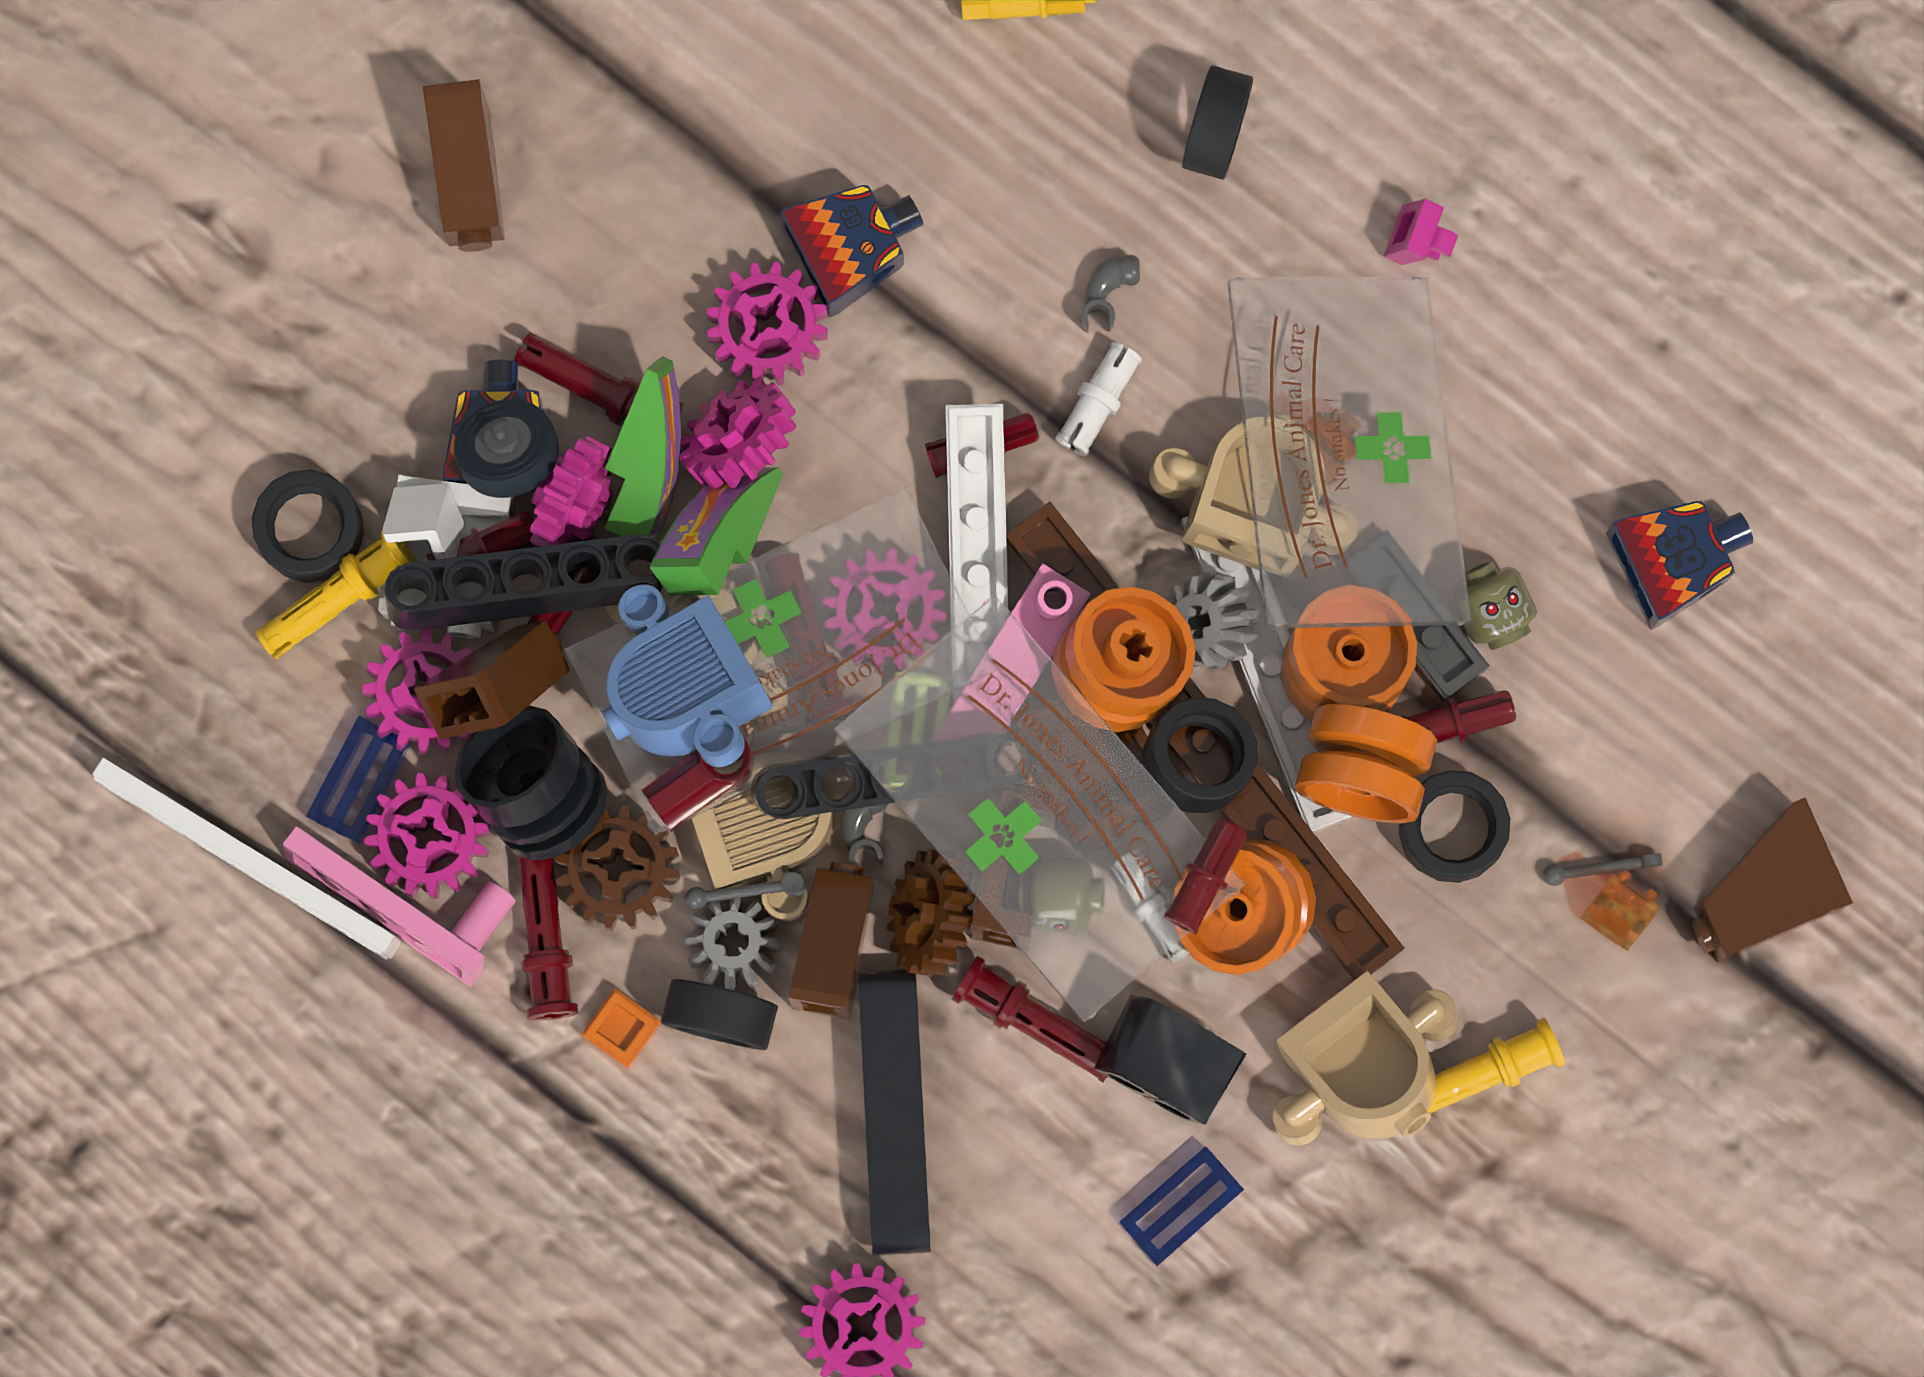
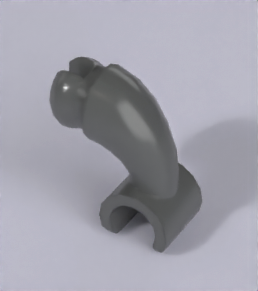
M1118 254L1109 257L1100 263L1092 273L1086 287L1085 306L1081 316V326L1086 333H1088L1089 327L1088 316L1095 311L1105 313L1109 320L1108 331L1111 332L1113 329L1115 311L1112 305L1106 301V298L1112 290L1120 288L1121 285L1134 286L1140 281V264L1136 256L1119 257Z
M888 804L842 811L841 832L844 843L849 851L850 864L858 865L855 861V855L859 850L869 848L876 853L877 859L882 865V849L876 842L865 838V829L867 824L873 819L872 816L885 811Z

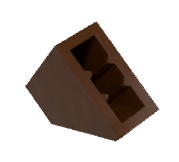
M480 80L423 86L445 238L449 247L458 246L461 251L475 252L489 249L492 247V241L505 240L491 113Z
M540 620L511 628L415 687L414 690L439 739L502 727L567 674L570 668L562 654L563 649L559 638L550 630L546 620Z
M1806 797L1795 801L1786 808L1694 909L1698 919L1692 921V927L1697 941L1705 953L1713 951L1717 962L1839 912L1853 903Z
M831 862L829 870L816 868L789 994V1001L793 1010L847 1020L850 1018L874 890V879L864 877L865 868L843 862Z

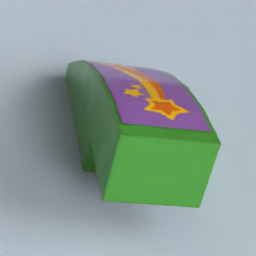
M663 356L646 369L605 467L606 470L625 479L604 528L619 536L642 534L656 539L661 534L673 499L679 469L681 442L680 404L673 361Z
M779 467L763 468L753 480L746 474L741 477L738 486L733 489L725 481L718 489H712L707 484L694 495L666 533L650 565V569L670 596L719 595L730 565L747 564L783 476Z

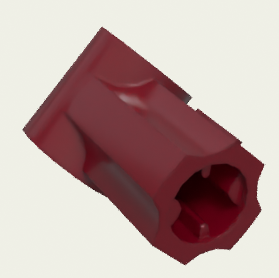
M745 738V746L742 753L743 762L737 771L731 774L716 772L711 765L702 759L697 750L641 790L671 832L729 790L743 786L751 778L754 770V757Z

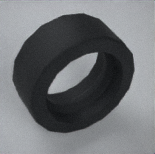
M1214 65L1209 68L1189 132L1182 161L1183 169L1222 180L1225 179L1249 101L1254 79L1252 76Z
M312 469L291 471L271 481L258 497L251 517L253 539L268 564L284 577L301 582L329 579L340 570L339 564L342 562L343 557L349 553L355 556L358 554L364 536L362 513L348 488L332 475ZM313 493L327 498L336 506L341 517V532L338 541L330 551L317 558L303 559L290 555L280 546L275 535V521L278 511L288 500L297 495Z
M1193 697L1172 705L1150 730L1143 747V770L1152 790L1168 805L1186 813H1210L1226 807L1249 783L1258 762L1257 740L1249 722L1234 707L1214 698ZM1187 725L1202 726L1215 732L1227 744L1232 755L1233 765L1229 775L1221 783L1213 786L1197 785L1186 780L1174 769L1168 756V744L1172 735L1179 728Z
M1449 770L1432 775L1421 783L1425 791L1417 819L1414 822L1399 823V838L1404 853L1418 871L1437 881L1460 883L1477 878L1498 861L1509 841L1511 818L1505 799L1491 782L1472 772ZM1449 793L1464 794L1475 800L1484 810L1488 821L1487 838L1482 848L1471 857L1461 860L1444 859L1433 853L1424 842L1421 833V818L1427 805L1437 797Z
M673 979L670 983L661 1024L681 1032L750 1049L766 1050L768 1049L778 1006L770 1001L734 990L690 980Z

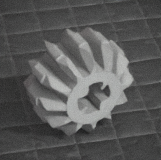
M1211 572L1196 573L1191 580L1180 581L1177 585L1173 586L1176 599H1168L1167 601L1176 606L1190 626L1196 648L1193 667L1205 665L1209 669L1224 668L1226 664H1229V661L1240 660L1243 656L1247 655L1244 643L1253 642L1255 638L1259 637L1249 627V620H1253L1260 614L1255 609H1247L1246 602L1252 592L1251 590H1247L1244 587L1236 588L1235 577L1228 574L1216 576Z
M741 898L729 899L730 911L726 912L722 911L719 901L708 902L709 909L714 915L710 921L702 914L696 912L690 917L691 922L703 930L704 934L691 933L684 936V944L686 946L704 948V950L692 955L688 959L691 969L700 968L711 962V965L704 973L703 982L705 984L713 985L721 972H724L725 988L735 991L737 987L736 974L743 973L749 987H757L759 982L752 970L755 965L768 973H773L776 969L775 963L762 955V952L781 951L782 941L777 938L762 936L774 931L778 927V921L772 917H767L755 923L763 909V903L757 899L749 905L745 914L741 912ZM738 929L741 938L749 941L746 950L738 947L740 955L729 957L725 947L717 944L721 935L728 939L726 931Z

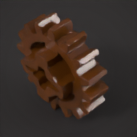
M628 805L621 806L617 818H611L605 808L593 832L575 848L571 849L569 854H561L555 857L557 865L568 869L567 874L556 879V884L561 889L573 888L574 892L569 895L565 902L570 909L579 907L582 904L586 906L582 918L584 922L591 924L598 915L604 916L606 930L613 931L617 918H625L626 923L633 930L637 928L636 914L644 912L653 920L658 917L653 905L657 899L671 903L673 896L664 885L666 881H679L680 873L673 868L667 867V862L679 857V853L676 847L662 848L661 844L670 834L665 826L653 832L649 830L652 822L650 813L645 811L637 821L631 820V812ZM610 832L609 841L596 851L585 850L594 839ZM634 834L648 843L653 850L656 861L637 855L633 850ZM616 855H623L627 865L636 870L632 869L631 872H622L619 881H612L609 872L599 866L604 867V864H613ZM580 875L598 880L602 886L601 902L587 893L582 885ZM651 884L640 898L625 904L626 895L638 885Z
M928 849L927 852L919 850L916 852L915 862L906 861L904 864L905 879L896 878L895 886L899 893L897 896H891L888 913L894 919L887 924V930L894 931L895 937L889 948L891 952H898L896 964L900 967H906V972L926 976H933V974L944 975L946 964L955 965L957 963V946L966 947L967 940L963 932L964 929L970 930L972 925L973 910L968 909V906L974 902L975 894L967 893V887L972 880V874L963 872L965 860L955 857V853Z

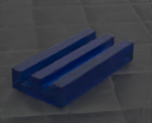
M360 715L355 721L306 815L309 820L357 844L360 843L369 826V823L366 821L367 815L376 813L380 805L377 797L379 794L385 795L412 744L409 740L407 746L402 751L397 750L398 735L391 732L389 735L380 738L377 735L379 726ZM368 734L373 738L330 817L325 812L364 737ZM386 743L393 748L352 827L343 822L383 745Z
M1205 1146L1119 1222V1225L1133 1238L1134 1242L1157 1267L1244 1189L1208 1147ZM1205 1163L1212 1172L1143 1232L1136 1223ZM1221 1181L1227 1188L1226 1191L1160 1249L1152 1243L1151 1240L1217 1182Z

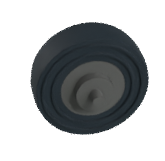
M517 399L499 400L477 409L462 423L454 441L455 460L464 480L477 492L495 498H509L522 495L539 486L554 469L559 453L557 434L548 416L536 405Z

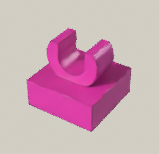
M1425 198L1402 205L1383 257L1402 266L1424 260L1426 257L1439 260L1441 254L1450 257L1458 235L1438 226L1444 207Z

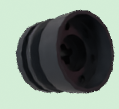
M527 706L502 727L472 733L458 755L454 772L458 791L516 856L533 861L555 858L575 848L593 832L605 811L608 789L604 775L577 746L576 741L548 710L535 706Z

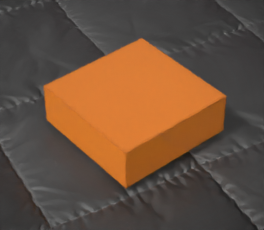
M614 988L581 1036L624 1067L630 1069L660 1027L661 1020Z

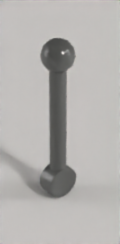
M1661 853L1636 858L1565 868L1559 864H1550L1544 869L1543 878L1547 884L1558 886L1565 879L1633 869L1655 868L1662 866L1663 862Z
M789 872L783 876L781 881L705 891L701 887H693L686 893L685 900L690 908L699 910L707 902L785 892L790 897H797L805 890V882L800 874Z

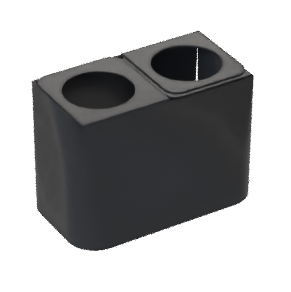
M1131 994L1094 1069L1175 1116L1205 1125L1247 1053H1244L1241 1049L1153 999Z

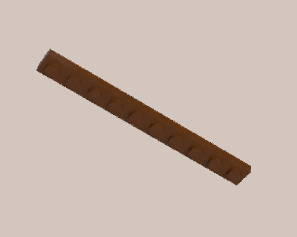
M1051 501L1006 534L1007 543L1034 576L1043 563L1090 592L1091 594L1082 609L1088 602L1105 591L1119 588ZM1189 677L1181 692L1167 704L1157 717L1149 722L1154 726L1158 719L1176 703L1193 697H1206ZM1187 725L1179 728L1172 735L1168 744L1199 785L1213 786L1221 783L1229 775L1233 765L1232 755L1227 744L1215 732L1202 726ZM1257 762L1249 783L1226 807L1219 809L1227 820L1241 826L1247 832V838L1274 841L1296 855L1309 872L1316 895L1314 922L1311 927L1353 980H1356L1366 971L1371 975L1402 952L1405 947Z

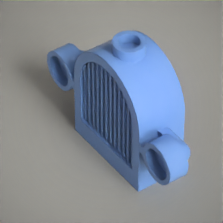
M637 585L630 588L622 595L618 611L627 629L637 636L620 649L611 663L606 681L607 696L611 706L601 711L616 739L620 741L629 735L639 747L660 756H681L698 750L702 759L711 766L724 767L734 763L743 753L745 746L744 736L739 727L773 708L713 601L707 595L669 617L668 606L661 593L655 587Z

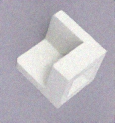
M449 483L395 487L382 529L385 541L388 543L405 541L407 545L430 543L436 560L456 557L465 524Z

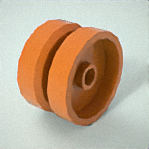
M1129 586L1107 590L1087 603L1077 618L1066 628L1054 647L1051 672L1058 696L1074 716L1093 728L1121 732L1139 729L1157 717L1167 704L1181 692L1193 672L1196 648L1190 626L1175 605L1153 591Z
M1345 587L1325 592L1306 606L1282 652L1280 677L1287 698L1300 714L1312 721L1316 707L1326 704H1349L1389 713L1416 667L1418 643L1410 620L1394 601L1374 590Z
M1349 704L1317 706L1313 713L1307 740L1318 752L1304 755L1300 763L1294 789L1302 797L1317 805L1349 816L1384 823L1414 822L1419 815L1425 791L1423 785L1414 776L1428 772L1431 767L1437 744V738L1434 734L1415 722L1372 708Z
M1246 838L1224 879L1228 884L1226 890H1218L1199 926L1197 935L1175 926L1178 939L1193 959L1213 971L1241 975L1263 969L1272 962L1283 958L1300 945L1314 922L1316 895L1310 874L1294 853L1276 842ZM1184 870L1182 874V877L1185 880L1186 876L1188 875V872L1186 870ZM1179 880L1174 889L1173 901L1184 880ZM1240 899L1246 904L1247 908L1242 907Z

